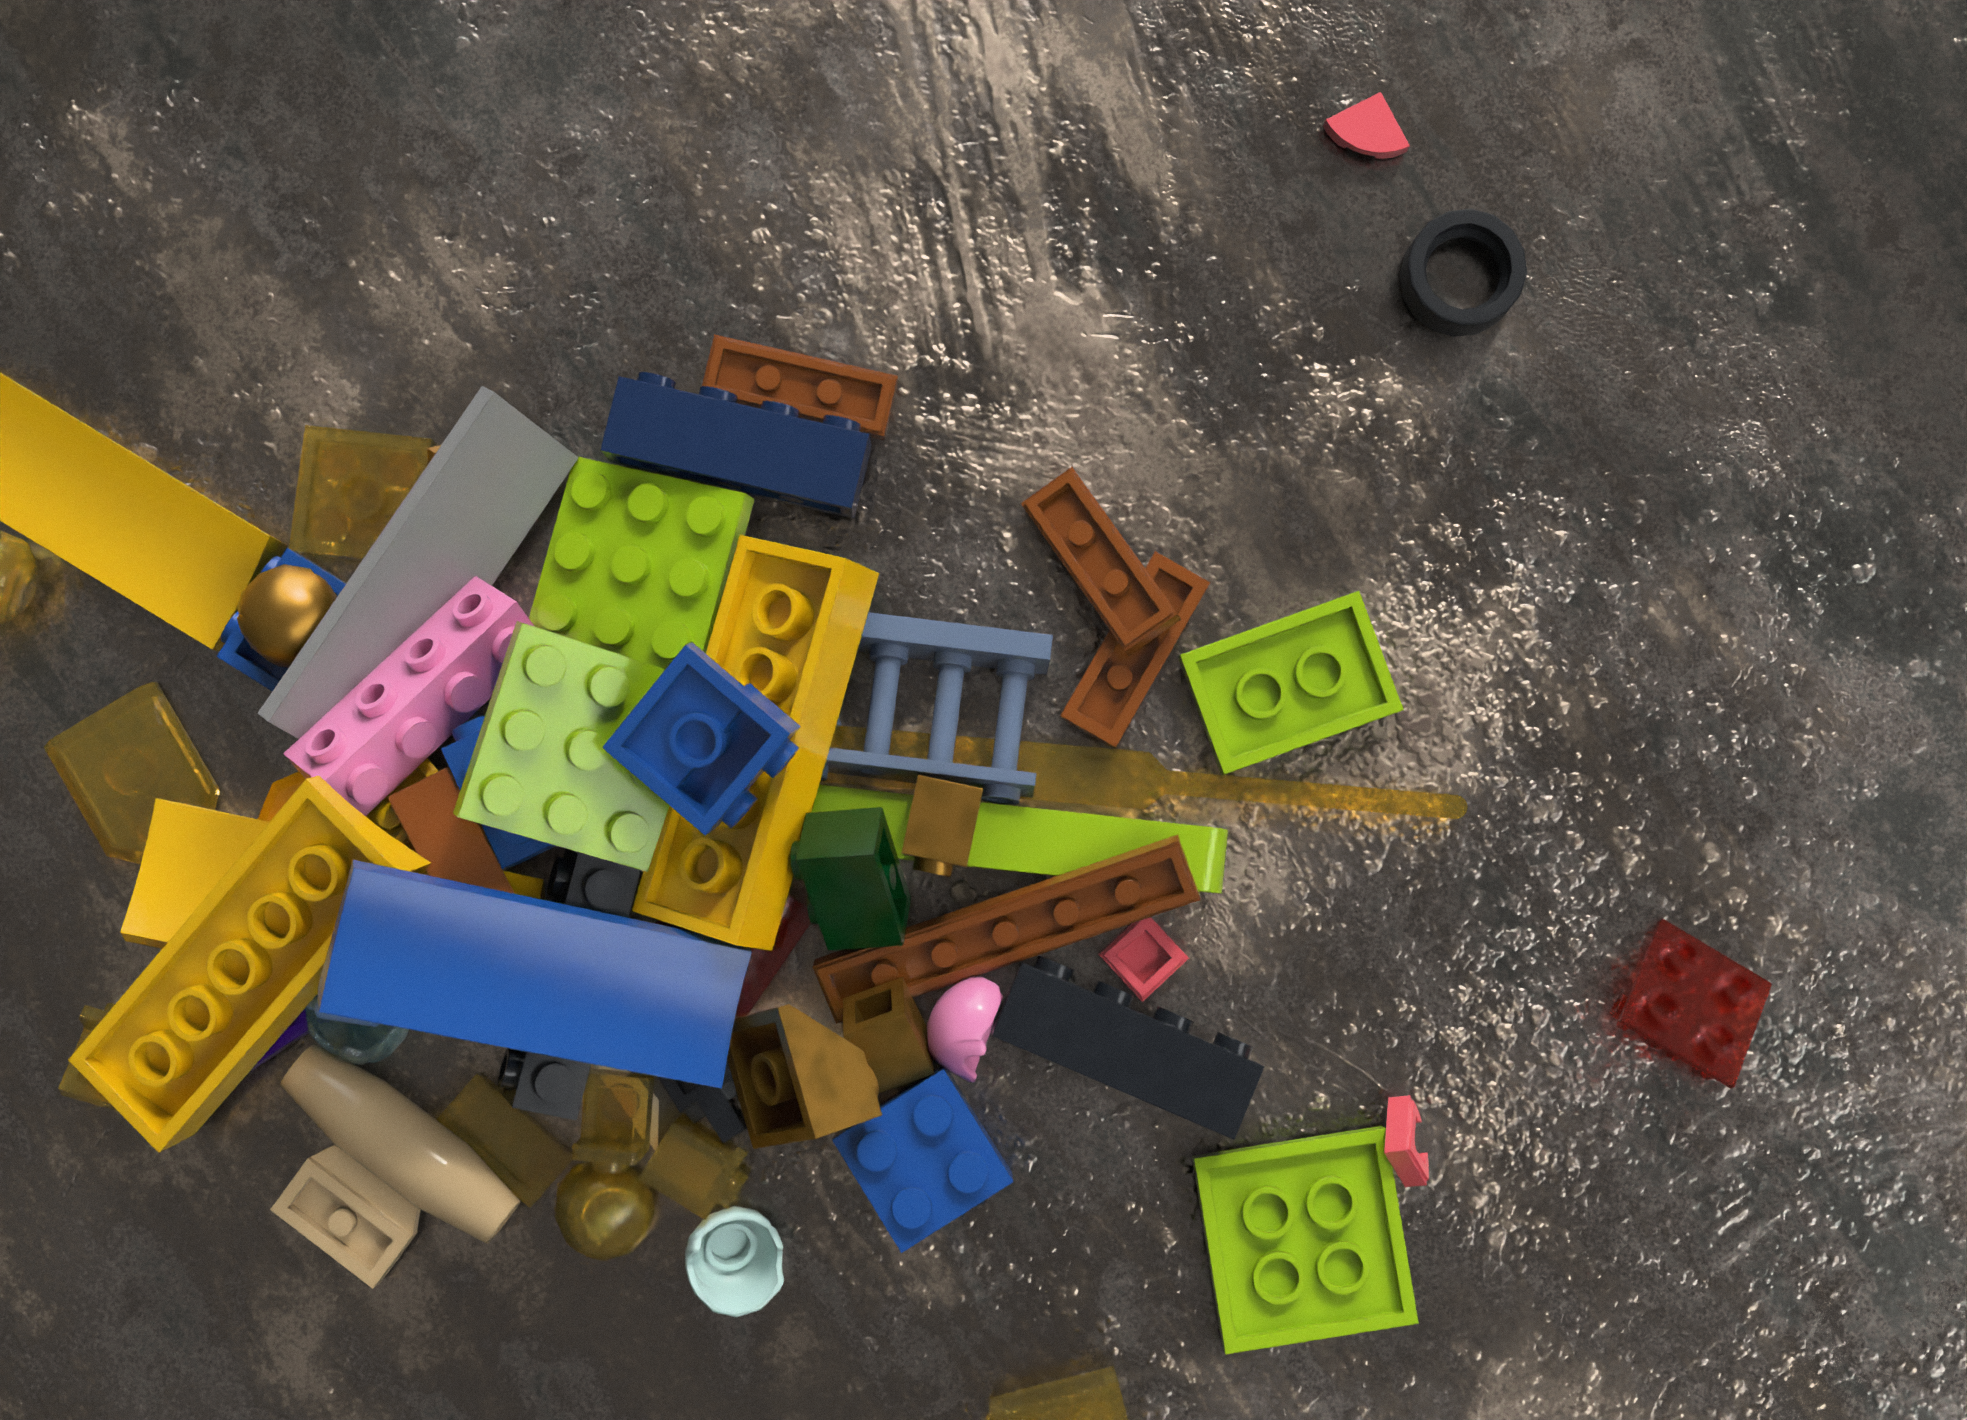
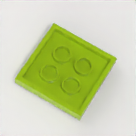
M579 457L568 476L529 619L535 627L663 669L669 666L688 643L693 642L706 653L739 536H745L755 499L746 493Z
M516 621L453 814L458 818L648 872L670 805L602 747L665 669Z
M1376 1126L1192 1156L1222 1347L1226 1355L1419 1324L1393 1167L1384 1153L1385 1127Z

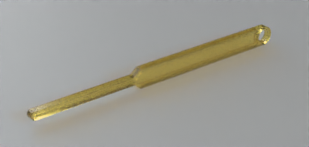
M836 727L830 748L863 752L866 728ZM892 730L889 755L927 759L931 733ZM956 736L953 763L991 767L995 739ZM1020 741L1017 771L1037 773L1033 797L1020 796L1022 800L1144 810L1162 796L1169 795L1448 820L1462 818L1468 809L1465 799L1458 795L1169 771L1150 752ZM828 773L827 780L820 781L824 783L915 790L916 783Z

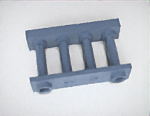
M868 612L857 651L870 653V659L875 662L864 750L862 752L830 748L821 781L827 780L828 773L916 783L918 775L983 788L981 799L990 803L1015 805L1019 804L1020 796L1032 798L1037 773L1017 771L1027 681L1033 680L1035 674L1047 675L1053 635ZM908 658L933 661V667L939 670L927 759L889 755L900 667L908 663ZM971 666L997 669L996 674L1002 677L991 767L953 763L964 673L971 671Z

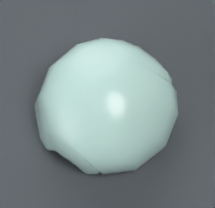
M732 1206L705 1216L689 1236L685 1250V1269L694 1294L713 1313L737 1318L762 1310L780 1291L784 1283L782 1269L783 1244L777 1229L771 1226L769 1220L757 1210Z

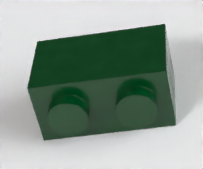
M883 808L806 813L801 838L798 841H794L791 846V867L795 879L803 880L808 893L807 910L812 925H819L828 951L903 946L911 896Z

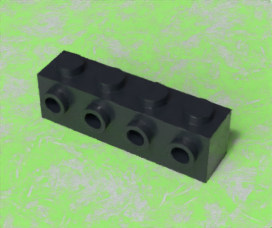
M565 849L564 857H557L553 863L547 894L553 896L552 902L629 918L641 870ZM507 1048L499 1069L498 1087L503 1088L502 1096L512 1108L577 1121L591 1064Z
M1038 956L1034 966L1021 961L991 1031L992 1036L1235 1140L1265 1067L1249 1059L1254 1048L1253 1046L1220 1032H1217L1214 1042L1211 1043L1189 1033L1194 1021L1159 1006L1154 1017L1130 1008L1134 995L1099 980L1094 992L1071 983L1070 980L1075 970L1043 956Z

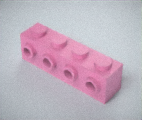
M474 576L283 753L284 756L305 779L315 776L322 777L364 816H367L452 735L451 731L465 723L492 697L516 621L534 626L517 601L477 576Z

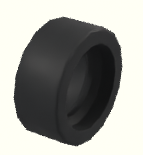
M1475 209L1448 211L1429 221L1405 252L1399 273L1402 297L1413 316L1430 330L1453 337L1476 335L1497 324L1520 297L1527 275L1524 248L1513 229L1495 215ZM1464 238L1479 243L1491 253L1498 265L1499 281L1495 293L1487 302L1476 308L1460 309L1447 305L1433 293L1427 282L1426 267L1429 256L1438 245L1449 239Z

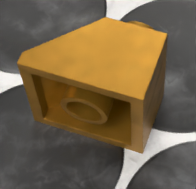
M790 1004L735 1018L727 1060L753 1149L817 1139L882 1116L877 1098L879 1094L878 1081L873 1070L868 1066L862 1049Z

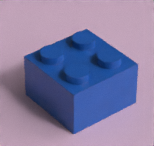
M941 1066L934 1070V1074L921 1078L915 1084L906 1087L879 1104L882 1116L837 1131L832 1138L833 1143L901 1253L1014 1182L1010 1168L953 1076Z

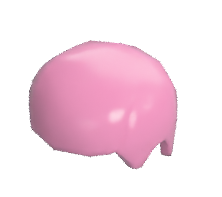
M970 977L960 981L937 1000L927 1022L928 1051L933 1060L941 1067L968 1082H975L977 1078L975 1071L980 1056H983L987 1050L986 1042L992 1031L996 1013L1003 1000V995L1000 993V987L984 977Z

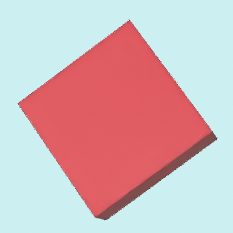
M1151 917L1128 925L1098 954L1141 1002L1148 998L1189 959Z

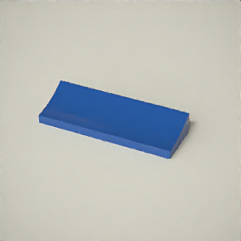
M353 860L318 985V1006L320 1013L722 1089L735 1015L752 951L749 947L736 946L693 931Z

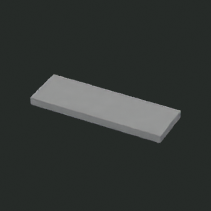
M482 386L257 714L267 722L299 739L474 576L492 586L579 457L495 392Z

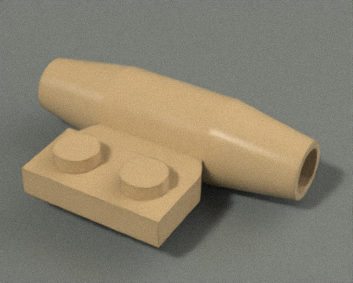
M316 1044L311 1045L300 1055L282 1079L281 1087L334 1145L307 1158L270 1210L372 1289L382 1282L418 1233L420 1210L488 1244L503 1228L519 1206L521 1201L465 1141L385 1080Z

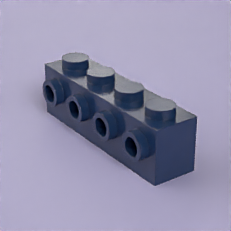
M639 372L637 380L618 377L600 449L609 462L855 519L872 448L870 435L860 432V423L834 415H825L822 423L798 418L799 410L797 408L774 401H762L761 409L736 403L737 395L714 387L702 386L700 387L699 394L675 389L676 382L674 380L649 372Z

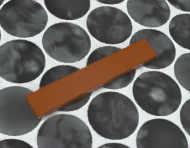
M1177 834L907 927L903 946L844 949L816 958L812 967L834 1021L837 1024L843 1022V998L903 977L911 996L914 998L958 983L967 978L975 977L1201 900L1200 893Z

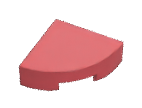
M1381 92L1326 119L1323 125L1326 133L1337 145L1344 149L1347 147L1361 154L1375 156L1377 159H1387L1402 155L1410 147Z
M1410 1095L1388 1098L1384 1153L1405 1187L1426 1186L1427 1180H1429L1428 1153H1418L1416 1150L1415 1127L1416 1123H1421L1422 1120L1417 1106Z

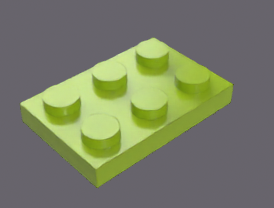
M1360 591L1178 656L1221 776L1404 710Z

